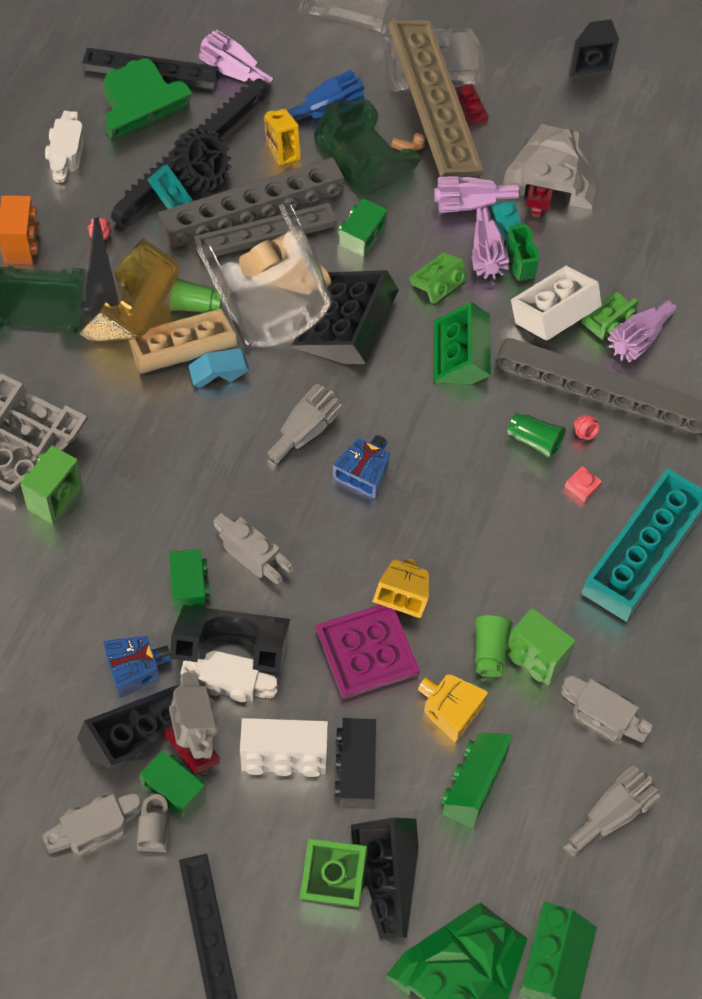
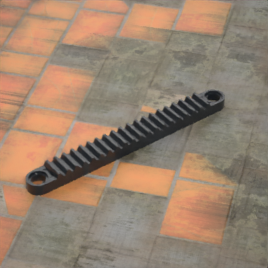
M257 78L248 87H241L240 92L234 93L235 98L229 97V103L224 102L223 108H217V114L212 113L211 119L206 118L205 124H199V127H202L203 130L211 129L212 134L219 133L218 140L223 139L265 101L270 93V84L261 78ZM171 151L168 152L169 157H162V163H156V168H150V174H143L144 180L138 179V185L132 184L131 191H124L125 197L114 206L111 212L112 221L122 227L128 225L159 197L147 179L163 165H168L178 179L179 172L173 171L176 164L170 162L175 157Z

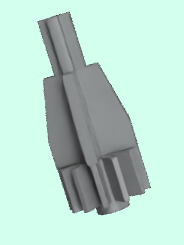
M319 384L314 385L292 410L280 430L283 436L267 452V456L275 463H278L293 446L299 449L319 435L343 410L342 404L337 402L338 396L329 388L325 389L324 386L321 387Z
M633 765L616 779L615 784L604 793L589 812L588 822L569 837L570 842L580 851L599 833L604 837L630 822L640 811L642 813L646 812L661 797L657 792V788L654 787L656 785L654 779L647 772L640 773L638 768H634Z

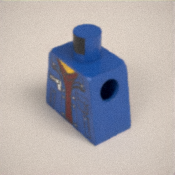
M375 435L370 443L361 438L356 439L334 463L333 479L376 499L389 466L390 453L384 450L388 444L387 440L379 435Z
M148 636L103 642L119 698H123L158 681L160 678L157 665L172 661L168 645L152 649Z

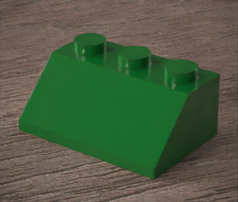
M469 302L434 320V381L436 383L474 384L491 376L489 313L473 302Z
M479 733L475 742L472 740L468 742L463 754L467 756L464 765L460 763L457 765L452 779L456 780L453 788L447 787L440 802L444 804L442 815L472 829L474 828L507 758L513 736L501 733Z
M544 901L539 912L519 996L528 999H580L597 926L572 909Z

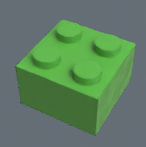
M52 445L47 452H43L39 456L37 464L31 471L26 472L21 480V488L27 510L52 524L83 487L78 459Z
M531 608L512 629L506 654H508L513 663L522 665L529 670L534 679L540 682L543 681L549 686L568 664L576 640Z
M308 838L300 899L361 908L368 856L367 846Z

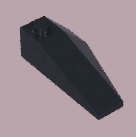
M99 217L94 218L86 301L82 302L85 316H90L92 324L121 318L118 295L109 257L106 253V245Z
M179 684L84 720L77 739L90 761L112 769L136 759L165 733L166 728L173 726L169 708L173 700L174 690L179 687Z
M388 818L351 824L352 844L367 846L368 848L364 888H368L372 899L370 908L380 939L407 938L419 850L417 819Z

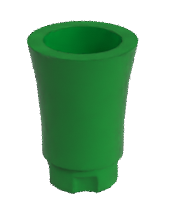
M516 412L508 425L507 433L515 437V440L528 445L551 460L561 447L566 428Z

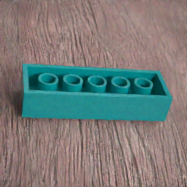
M667 468L587 577L581 594L627 622L702 516V488Z

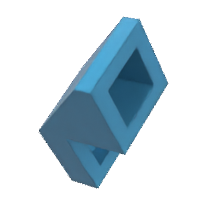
M241 348L209 352L188 365L193 385L198 388H202L218 376L232 382L250 370L245 352Z

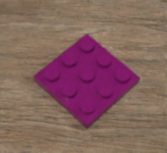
M377 605L315 625L317 636L342 700L420 674V669L395 609Z

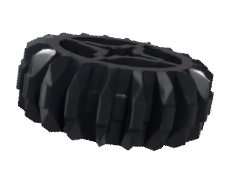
M198 127L182 133L179 139L173 143L176 148L172 149L171 153L175 157L170 162L176 164L173 171L179 172L178 180L185 179L184 186L188 187L191 185L192 190L200 189V191L204 192L222 185L223 179L229 176L227 171L232 166L227 162L232 157L227 156L226 152L230 148H224V139L218 140L219 133L212 134L211 129L203 130L202 127ZM200 157H201V158H204V157L207 158V159H205V160H203V161L201 160V161H199V162H196V160L200 159Z

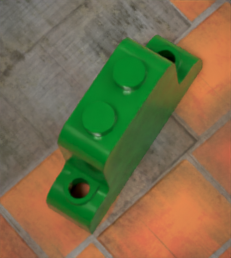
M147 58L132 60L120 69L114 68L106 74L104 79L103 94L113 109L105 115V131L111 140L190 104L192 92L184 82L165 83L154 63Z

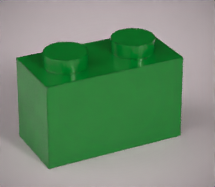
M363 198L357 206H353L347 221H343L338 229V234L340 235L339 245L365 256L387 224L388 209Z
M201 549L169 552L174 611H181L183 605L206 608L205 598H210L209 582H204L203 575L208 574L207 558L202 559Z
M162 750L139 774L140 782L151 794L163 796L167 801L168 808L183 820L206 795L205 782L194 771L189 773L183 768L184 764L174 754L169 756Z

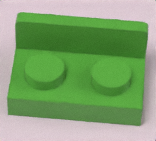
M445 252L409 277L411 285L427 291L430 302L434 304L468 278L463 260Z

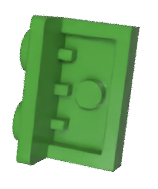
M615 291L601 302V307L582 318L581 323L603 340L608 335H611L610 332L638 312L636 309L639 300L633 298L629 302Z

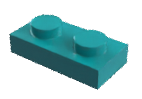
M163 165L147 179L168 209L193 202L168 165Z
M515 201L497 203L491 206L493 219L503 235L504 246H506L509 226L521 224Z

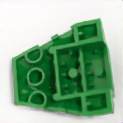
M479 902L444 927L405 951L387 973L386 978L410 996L414 992L421 999H509L528 938Z

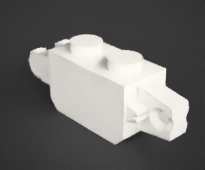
M64 111L61 119L55 120L54 128H50V146H46L45 158L49 160L54 182L62 183L66 181L68 172L75 171L80 166L85 138L83 136V125L78 121V112Z
M211 651L206 654L205 660L198 659V662H183L181 675L185 672L194 673L199 685L206 686L208 695L218 696L221 694L229 696L237 702H245L246 700L253 702L255 696L271 699L278 694L277 678L272 675L269 676V674L260 673L259 670H252L253 659Z

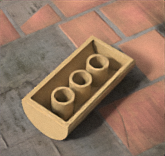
M222 309L128 334L132 354L140 374L197 359L209 352L224 351L237 347L236 333Z

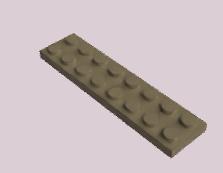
M391 20L388 27L440 177H480L484 169L431 21Z

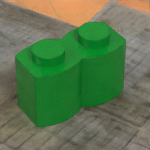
M526 223L509 226L506 242L508 258L512 261V272L518 281L535 279L539 262V251L532 242L533 233Z

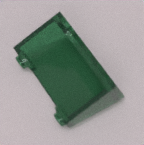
M369 100L328 103L315 130V144L327 159L334 158L343 177L359 194L372 193L416 169L421 157L415 150L405 148L398 156L374 129L378 120V113Z
M0 266V330L3 329V326L61 329L64 334H77V330H82L85 313L82 302L86 301L88 272L84 268H72L70 274L67 269L50 271Z

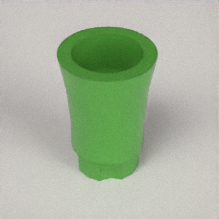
M175 277L171 293L170 311L206 313L220 309L223 291L213 290V287L202 286Z
M485 615L477 617L475 619L476 673L483 677H500L503 674L506 650L513 623L511 620L501 616Z

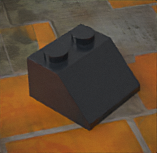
M612 19L590 22L575 40L569 76L612 70L619 41Z

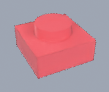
M582 466L566 481L565 488L585 502L601 486L602 481Z

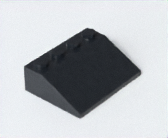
M388 270L328 272L331 285L316 293L292 346L294 349L343 364H366L399 289Z

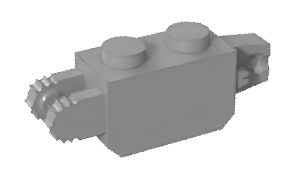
M220 513L214 519V528L220 532L219 537L223 540L225 550L257 577L262 578L265 575L275 584H278L283 579L280 573L273 568L275 565L279 566L286 573L294 569L291 562L280 554V548L240 517L238 520L232 521Z
M191 672L182 673L180 678L181 685L174 690L173 700L169 708L176 743L183 748H190L194 758H211L213 737L218 734L219 728L218 720L213 717L212 713L213 700L211 697H208L206 686H199L196 675Z
M569 675V677L564 679L561 694L568 701L575 704L573 710L575 718L613 741L621 740L623 735L642 743L646 740L653 726L637 714L639 707L631 699L617 695L606 684L590 679L588 684L573 675Z
M136 793L129 794L128 796L125 795L118 799H115L113 794L110 796L102 795L92 800L91 804L85 807H75L66 811L64 816L59 818L60 824L42 834L49 853L71 847L74 853L82 855L124 836L127 829L125 822L134 819L135 816L138 817L141 813V798Z

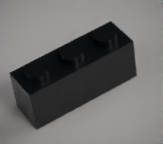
M343 718L342 728H337L336 745H342L341 754H336L335 771H341L340 781H335L334 798H340V808L374 809L376 719Z

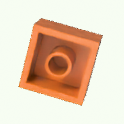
M31 196L1 197L0 249L4 264H33L34 255L38 254L36 236L40 235V222L36 221L37 207L33 206Z

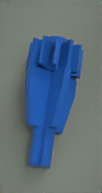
M350 69L324 81L304 97L305 103L287 111L295 121H299L309 115H312L313 119L341 113L364 102L363 90L365 88L360 77H355L354 72Z

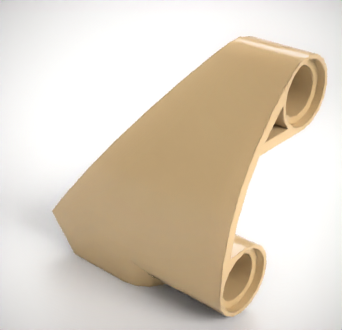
M290 231L272 241L266 240L253 247L250 252L239 257L238 273L282 290L310 296L331 285L330 276L324 267L320 266L313 270L300 253L302 249L300 239L294 231Z

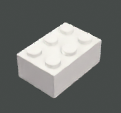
M568 266L561 268L511 299L515 323L546 341L602 306L598 281Z
M242 718L240 742L241 771H246L251 775L275 772L276 775L280 776L303 773V775L308 777H316L320 774H326L328 721Z

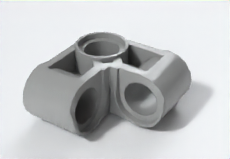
M153 794L147 797L142 804L141 817H139L137 850L167 852L169 843L168 804L163 796ZM153 806H161L163 808L160 814L148 813Z

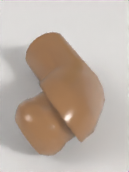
M419 133L414 135L411 141L394 137L391 148L405 153H413L424 148L426 137Z

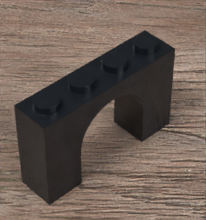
M183 605L171 634L170 659L198 662L202 648L205 645L214 641L230 640L247 644L254 649L252 670L280 673L288 644L290 619Z

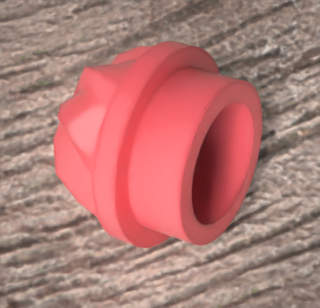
M99 218L104 240H107L112 232L110 222ZM92 219L91 224L88 225V231L91 239L94 219Z
M583 414L574 421V430L579 438L590 440L599 432L600 426L594 416Z

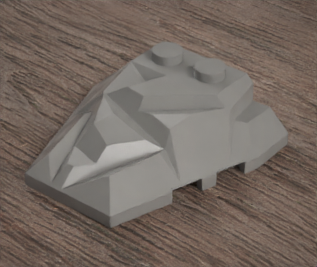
M541 124L507 168L502 185H518V193L523 196L527 184L572 193L569 205L592 210L597 188L586 133Z
M2 373L0 374V487L13 492L21 485V480L25 473L31 471L37 464L39 456L43 452H47L51 445L63 450L76 439L88 417L66 405L62 410L28 393L22 383Z

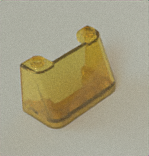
M143 238L120 261L116 268L115 278L117 282L127 289L121 301L114 307H110L109 304L105 303L99 313L92 320L89 319L84 324L79 334L92 342L134 340L143 337L148 332L179 276L180 267L178 263Z

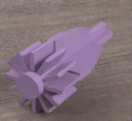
M216 29V31L213 30L212 34L206 36L202 41L201 53L199 54L200 59L211 66H218L219 72L247 82L249 79L254 81L257 78H261L272 86L274 78L257 68L258 62L242 45Z
M438 177L437 188H434V202H438L440 213L474 210L496 204V199L519 198L518 185H494V181L472 177Z
M487 207L484 209L478 208L472 250L474 271L476 270L478 276L483 273L484 279H487L489 274H492L493 279H495V273L498 272L504 275L503 269L508 270L509 268L507 248H504L503 235L496 222L490 219L489 209Z
M667 300L656 310L655 307H651L633 314L624 323H621L612 330L608 340L613 342L609 345V348L615 349L614 355L620 354L622 361L627 358L628 362L637 359L656 339L663 329L662 324L675 313L676 305L671 304L670 300Z

